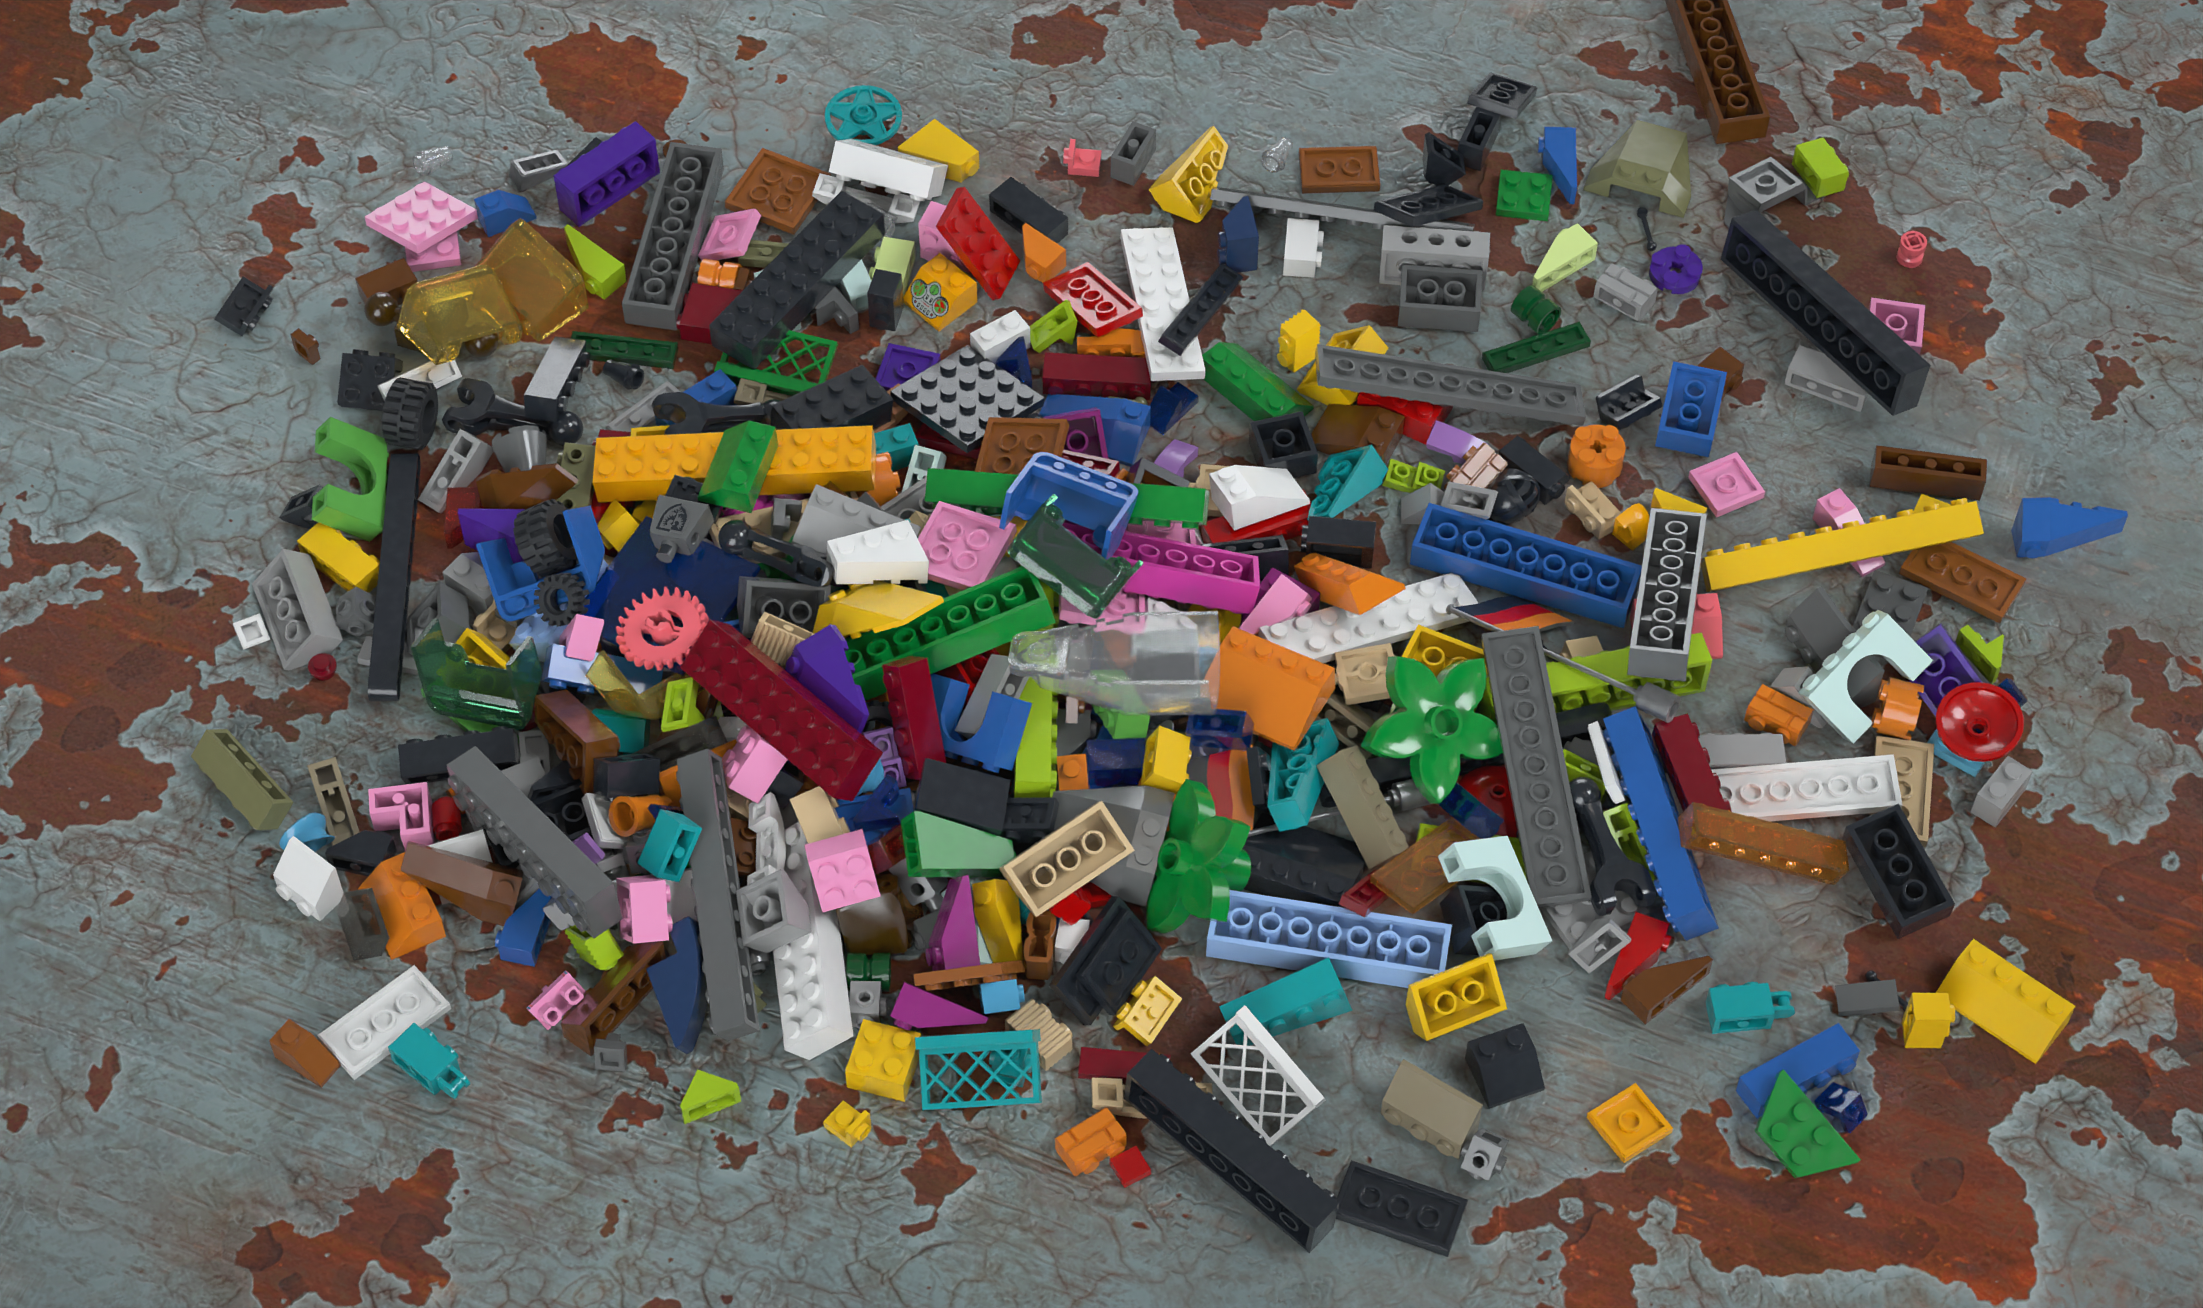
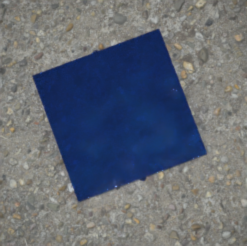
M646 516L611 564L606 567L605 572L597 581L594 591L585 597V599H590V604L584 605V607L588 608V612L582 615L603 619L604 625L600 638L619 646L616 641V636H618L616 626L623 627L618 620L619 616L624 619L628 618L624 612V607L634 611L632 599L642 604V593L649 599H652L653 588L656 589L659 596H662L666 586L671 596L674 594L676 587L679 588L681 597L684 596L686 590L689 591L691 600L693 596H696L699 604L702 603L704 605L705 613H707L709 620L724 622L737 603L739 576L756 577L761 570L760 566L737 555L726 553L723 549L705 541H701L695 552L691 555L676 553L671 563L662 562L656 557L659 549L654 546L650 536L652 518ZM671 615L675 626L683 628V622L678 617ZM643 634V638L648 644L664 646L655 643L650 634ZM677 662L674 663L673 668L669 669L682 676L686 673Z

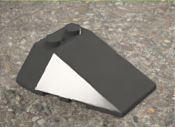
M1150 786L1054 791L1052 798H1056L1059 802L1054 830L1096 802L1102 801L1135 851L1089 882L1097 885L1111 896H1119L1125 902L1145 907L1155 875L1158 853L1163 844L1175 793Z

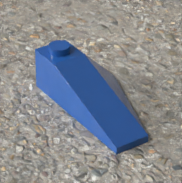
M1048 394L1044 406L1039 413L1041 417L1097 407L1100 409L1108 459L1119 461L1120 464L1130 467L1134 464L1150 428L1151 406L1127 399Z
M2051 497L2022 498L2011 530L2016 557L2032 559L2045 557L2120 533L2128 517L2127 511L2096 506L2092 509L2082 508V504L2078 502L2065 505L2060 504L2058 499Z

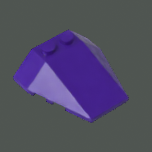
M830 624L795 645L791 656L787 659L785 671L858 732L862 733L869 717V712L860 685H855L852 677L855 667L853 663L847 661L845 651L849 649L847 642L836 625Z

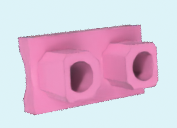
M565 970L549 987L545 985L541 989L543 992L527 1009L544 1028L549 1030L562 1019V1016L584 998L583 994L586 991Z

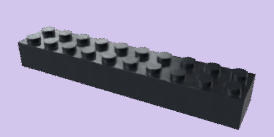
M1753 210L1733 217L1720 260L1892 416L1917 407L1931 365L1760 212Z

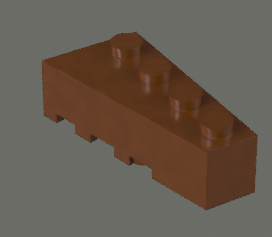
M568 690L535 695V723L548 742L555 744L560 760L568 761L572 767L569 769V773L574 780L580 779L582 782L580 789L583 794H593L594 758L617 756V751L620 749L618 736Z

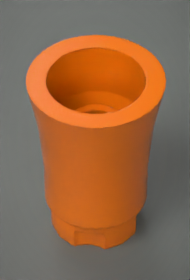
M666 795L616 797L609 807L611 827L622 837H629L638 831L653 828L660 809L674 812L673 802Z

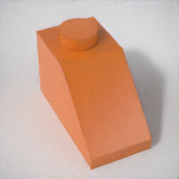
M1025 223L1022 226L1025 270L1031 278L1043 283L1054 278L1066 267V249Z

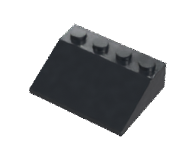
M1262 812L1253 829L1276 823L1272 815ZM1307 826L1281 832L1278 829L1250 836L1242 848L1248 853L1251 861V873L1244 887L1245 890L1265 896L1345 908L1339 904L1342 895L1361 880L1366 867V862L1354 841Z

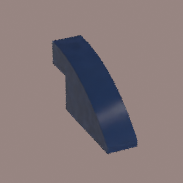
M689 916L672 924L670 934L677 953L646 969L674 1046L685 1054L691 1053L696 1045L708 1003L705 994L707 981L702 970L703 952L698 941V934L700 933L699 922Z

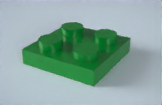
M1501 169L1496 216L1548 221L1553 175Z

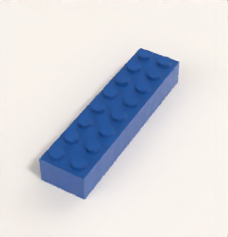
M1428 503L1413 541L1410 565L1444 575L1453 573L1470 583L1620 628L1625 627L1633 599H1635L1639 587L1642 565L1432 503Z
M1636 706L1604 718L1606 729L1602 733L1608 747L1612 749L1611 759L1613 765L1621 775L1622 779L1619 780L1622 791L1625 796H1628L1630 804H1628L1629 812L1633 821H1636L1639 827L1636 830L1638 838L1648 853L1645 855V859L1650 871H1653L1656 880L1653 881L1659 897L1662 896L1665 903L1662 908L1667 921L1671 922L1675 933L1680 932L1686 941L1719 929L1649 727Z

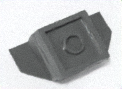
M1769 157L1729 177L1724 223L1729 228L1733 217L1753 210L1762 212L1792 196H1795L1804 206L1820 198H1816L1802 177L1793 175L1775 159Z

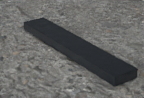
M1221 263L1164 331L1158 342L1181 356L1239 286L1244 277Z

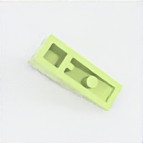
M1578 223L1570 228L1563 229L1556 236L1536 271L1532 285L1543 292L1595 260L1598 243Z

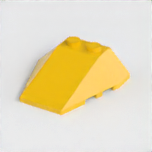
M873 580V584H848V590L844 591L843 589L828 596L829 600L819 605L813 633H817L831 624L836 625L844 638L849 635L852 639L859 638L861 633L871 630L877 633L905 625L940 605L944 600L942 596L880 580Z

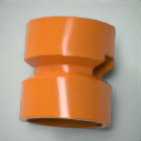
M704 258L700 264L697 284L733 289L739 268H742L741 264L725 262L723 265H720L718 260Z

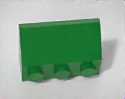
M747 421L725 430L697 497L698 501L752 513L778 448L776 427Z

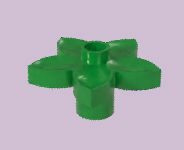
M1400 656L1388 657L1385 672L1386 688L1396 708L1392 713L1384 715L1375 721L1367 731L1361 747L1373 755L1384 758H1406L1411 756L1410 770L1419 792L1429 803L1440 804L1452 791L1457 782L1460 772V757L1464 759H1488L1503 753L1496 723L1484 715L1474 713V708L1482 699L1486 687L1484 658L1459 660L1448 665L1435 677L1427 666L1414 659Z
M1185 779L1173 801L1169 818V831L1165 832L1163 844L1158 853V863L1155 871L1157 878L1150 890L1147 901L1146 920L1147 930L1163 934L1173 931L1182 925L1190 914L1197 918L1214 922H1227L1230 905L1229 890L1241 892L1249 880L1251 861L1248 853L1242 848L1246 843L1251 827L1239 820L1216 816L1211 793L1201 782Z

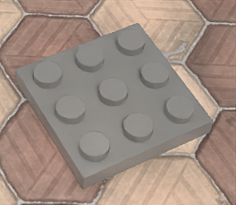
M1592 851L1583 855L1589 886L1596 876ZM1615 891L1617 903L1610 915L1599 916L1595 912L1591 901L1540 908L1569 950L1595 919H1611L1624 931L1630 928L1635 912L1649 916V911L1646 907L1636 906L1630 895L1623 891Z

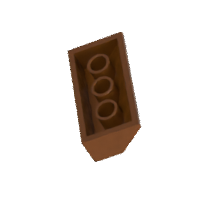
M662 941L634 943L632 946L626 947L623 951L624 955L618 960L617 964L611 969L605 970L601 980L583 994L584 998L574 1009H570L565 1013L561 1022L564 1038L592 1056L596 1039L606 1040L608 1033H613L653 990L646 969L666 959L664 943Z

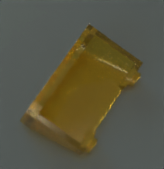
M521 218L513 222L471 270L472 276L470 278L474 286L484 291L493 288L520 314L521 322L519 324L522 331L527 336L531 335L538 342L589 309L585 283L579 271Z
M479 265L414 283L406 292L397 328L435 365L455 360L459 355L462 342L499 332V340L505 345L520 342L523 332V326L495 271L488 265Z

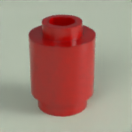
M448 796L441 797L431 805L432 830L438 840L445 841L459 836V833L462 831L461 810L457 807L453 798Z

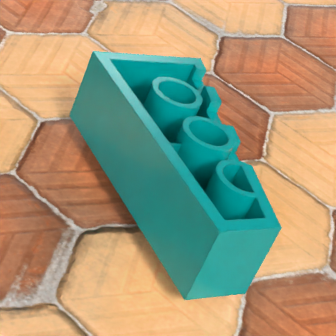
M1328 718L1314 721L1295 751L1277 743H1272L1268 808L1280 832L1308 825L1324 784V780L1316 765L1333 756L1339 746V741Z

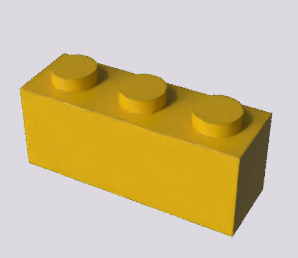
M318 522L297 540L300 552L310 554L314 566L347 592L358 587L369 593L378 585L380 561L374 555L368 556L363 552L354 540L349 541L343 537L340 530Z

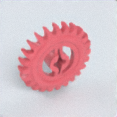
M666 586L662 596H659L656 589L653 588L652 599H649L642 593L643 603L640 604L632 599L635 610H629L627 607H624V612L628 618L618 617L623 627L616 626L618 634L616 641L619 644L620 652L625 654L627 661H634L635 666L641 667L644 665L646 670H650L655 665L657 671L663 669L664 665L671 669L674 667L675 662L679 665L683 664V658L687 657L707 625L709 617L705 613L704 605L702 603L699 604L696 596H693L691 600V595L687 590L684 592V596L681 597V592L677 587L672 596ZM671 615L678 617L683 622V628L675 626ZM643 634H650L655 643L664 646L648 644L644 640Z

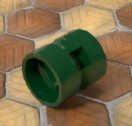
M1533 285L1524 288L1511 305V312L1521 321H1529L1528 327L1537 334L1551 330L1559 320L1562 311L1551 299H1545V295Z
M848 953V991H850L851 981H881L882 992H890L891 954L873 953L871 958L868 959L866 954Z

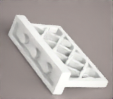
M1243 1006L1236 1012L1233 1018L1191 1053L1251 1126L1265 1138L1266 1143L1270 1147L1312 1110L1326 1101L1246 1006ZM1235 1024L1244 1032L1243 1045L1226 1044L1227 1031ZM1222 1036V1044L1214 1043ZM1248 1038L1255 1046H1247ZM1209 1047H1220V1065L1207 1064L1200 1054ZM1225 1048L1243 1049L1242 1067L1224 1065ZM1247 1050H1259L1264 1055L1263 1068L1245 1067ZM1267 1060L1275 1069H1267ZM1211 1068L1220 1069L1219 1077ZM1224 1069L1241 1071L1240 1088L1226 1087L1223 1083ZM1245 1071L1263 1072L1261 1090L1244 1089ZM1266 1073H1277L1284 1078L1283 1092L1265 1090ZM1287 1083L1295 1091V1093L1287 1092ZM1231 1092H1239V1101ZM1243 1092L1261 1094L1260 1112L1247 1111L1243 1107ZM1265 1094L1282 1095L1281 1113L1264 1112ZM1286 1096L1300 1097L1307 1105L1298 1114H1285ZM1251 1115H1259V1124ZM1263 1116L1281 1117L1280 1130L1272 1137H1269L1262 1129ZM1285 1117L1293 1118L1286 1125H1284Z

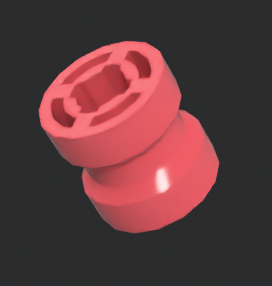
M1908 231L1901 236L1900 247L1896 256L1900 265L1907 268H1915L1922 263L1927 246V239L1923 234L1917 231Z

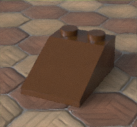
M1328 404L1311 436L1317 451L1328 455L1372 445L1385 465H1387L1403 436L1405 416L1377 406Z

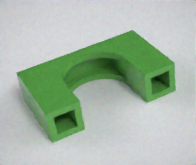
M329 417L316 430L315 453L336 460L351 469L360 482L362 495L353 494L327 484L313 496L312 520L370 542L374 537L383 532L386 483L388 481V474L386 473L389 457L387 443L383 437Z

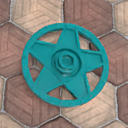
M860 85L844 89L829 101L825 109L826 127L829 133L838 141L852 139L860 134L868 135L872 139L853 140L879 145L893 137L902 123V109L898 100L890 92L876 86ZM873 93L884 97L889 102L875 103ZM856 94L853 103L839 102L847 96ZM831 115L843 121L838 131L831 123ZM896 116L895 123L889 131H886L883 121Z

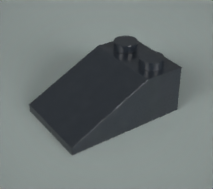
M1457 885L1439 903L1445 923L1452 925L1450 939L1455 954L1479 955L1471 935L1487 922L1507 920L1506 905L1500 894L1493 887Z

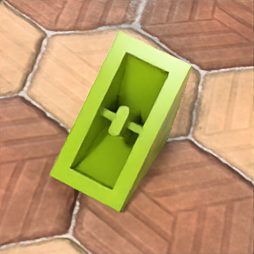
M697 1069L680 1104L684 1124L741 1102L738 1084Z

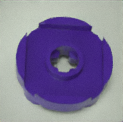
M1680 244L1676 247H1666L1652 255L1649 277L1652 283L1662 291L1663 288L1672 290V294H1685L1697 287L1702 276L1703 265L1700 258L1687 245ZM1674 267L1681 269L1680 273H1677L1675 270H1670Z

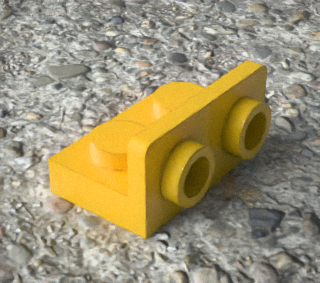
M1156 976L1147 981L1141 980L1137 983L1131 992L1133 998L1129 1004L1127 1002L1124 1003L1117 1011L1115 1016L1118 1020L1113 1025L1117 1031L1125 1028L1145 1046L1153 1042L1182 1000L1179 995Z

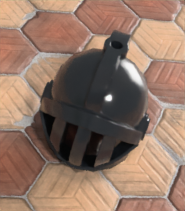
M1509 468L1504 469L1491 490H1496L1498 494L1490 518L1486 520L1512 524L1534 512L1540 497V487L1537 481L1523 471ZM1511 480H1517L1514 485Z

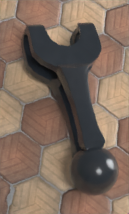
M471 378L462 379L457 387L459 399L468 406L450 407L442 418L445 428L455 434L462 429L477 436L487 430H509L512 427L530 425L539 427L540 432L544 430L547 440L552 439L557 444L563 446L565 443L575 444L583 434V423L575 413L570 411L561 412L557 422L525 417L524 406L495 395L492 386L487 382Z
M671 392L658 395L652 402V409L658 419L670 420L676 423L670 425L665 430L664 435L724 432L747 421L770 425L772 405L781 401L770 399L763 403L726 406L698 402L686 393Z
M742 520L728 521L719 531V545L729 555H741L743 558L772 566L791 578L813 587H827L829 585L836 587L848 586V584H836L833 578V565L826 561V553L817 552L805 545L794 544L775 538L757 528H751L748 523ZM758 542L792 556L793 562L765 553L753 547V544Z
M1577 777L1571 780L1569 784L1574 810L1577 813L1576 820L1584 831L1595 862L1596 876L1590 884L1592 897L1590 901L1595 912L1599 916L1612 913L1617 903L1615 891H1623L1629 894L1638 907L1653 905L1656 898V890L1650 873L1640 863L1629 860L1616 843L1603 815L1600 802L1601 792L1598 785L1592 779L1586 777Z

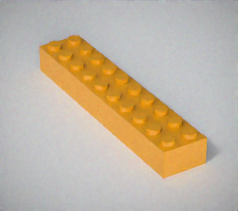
M873 426L776 430L778 448L759 495L812 493L816 484L823 487L829 481L842 492L875 490L876 442ZM724 432L596 438L593 486L598 502H613L615 499L617 501L657 500L659 495H666L674 475L691 477L697 482L704 483Z

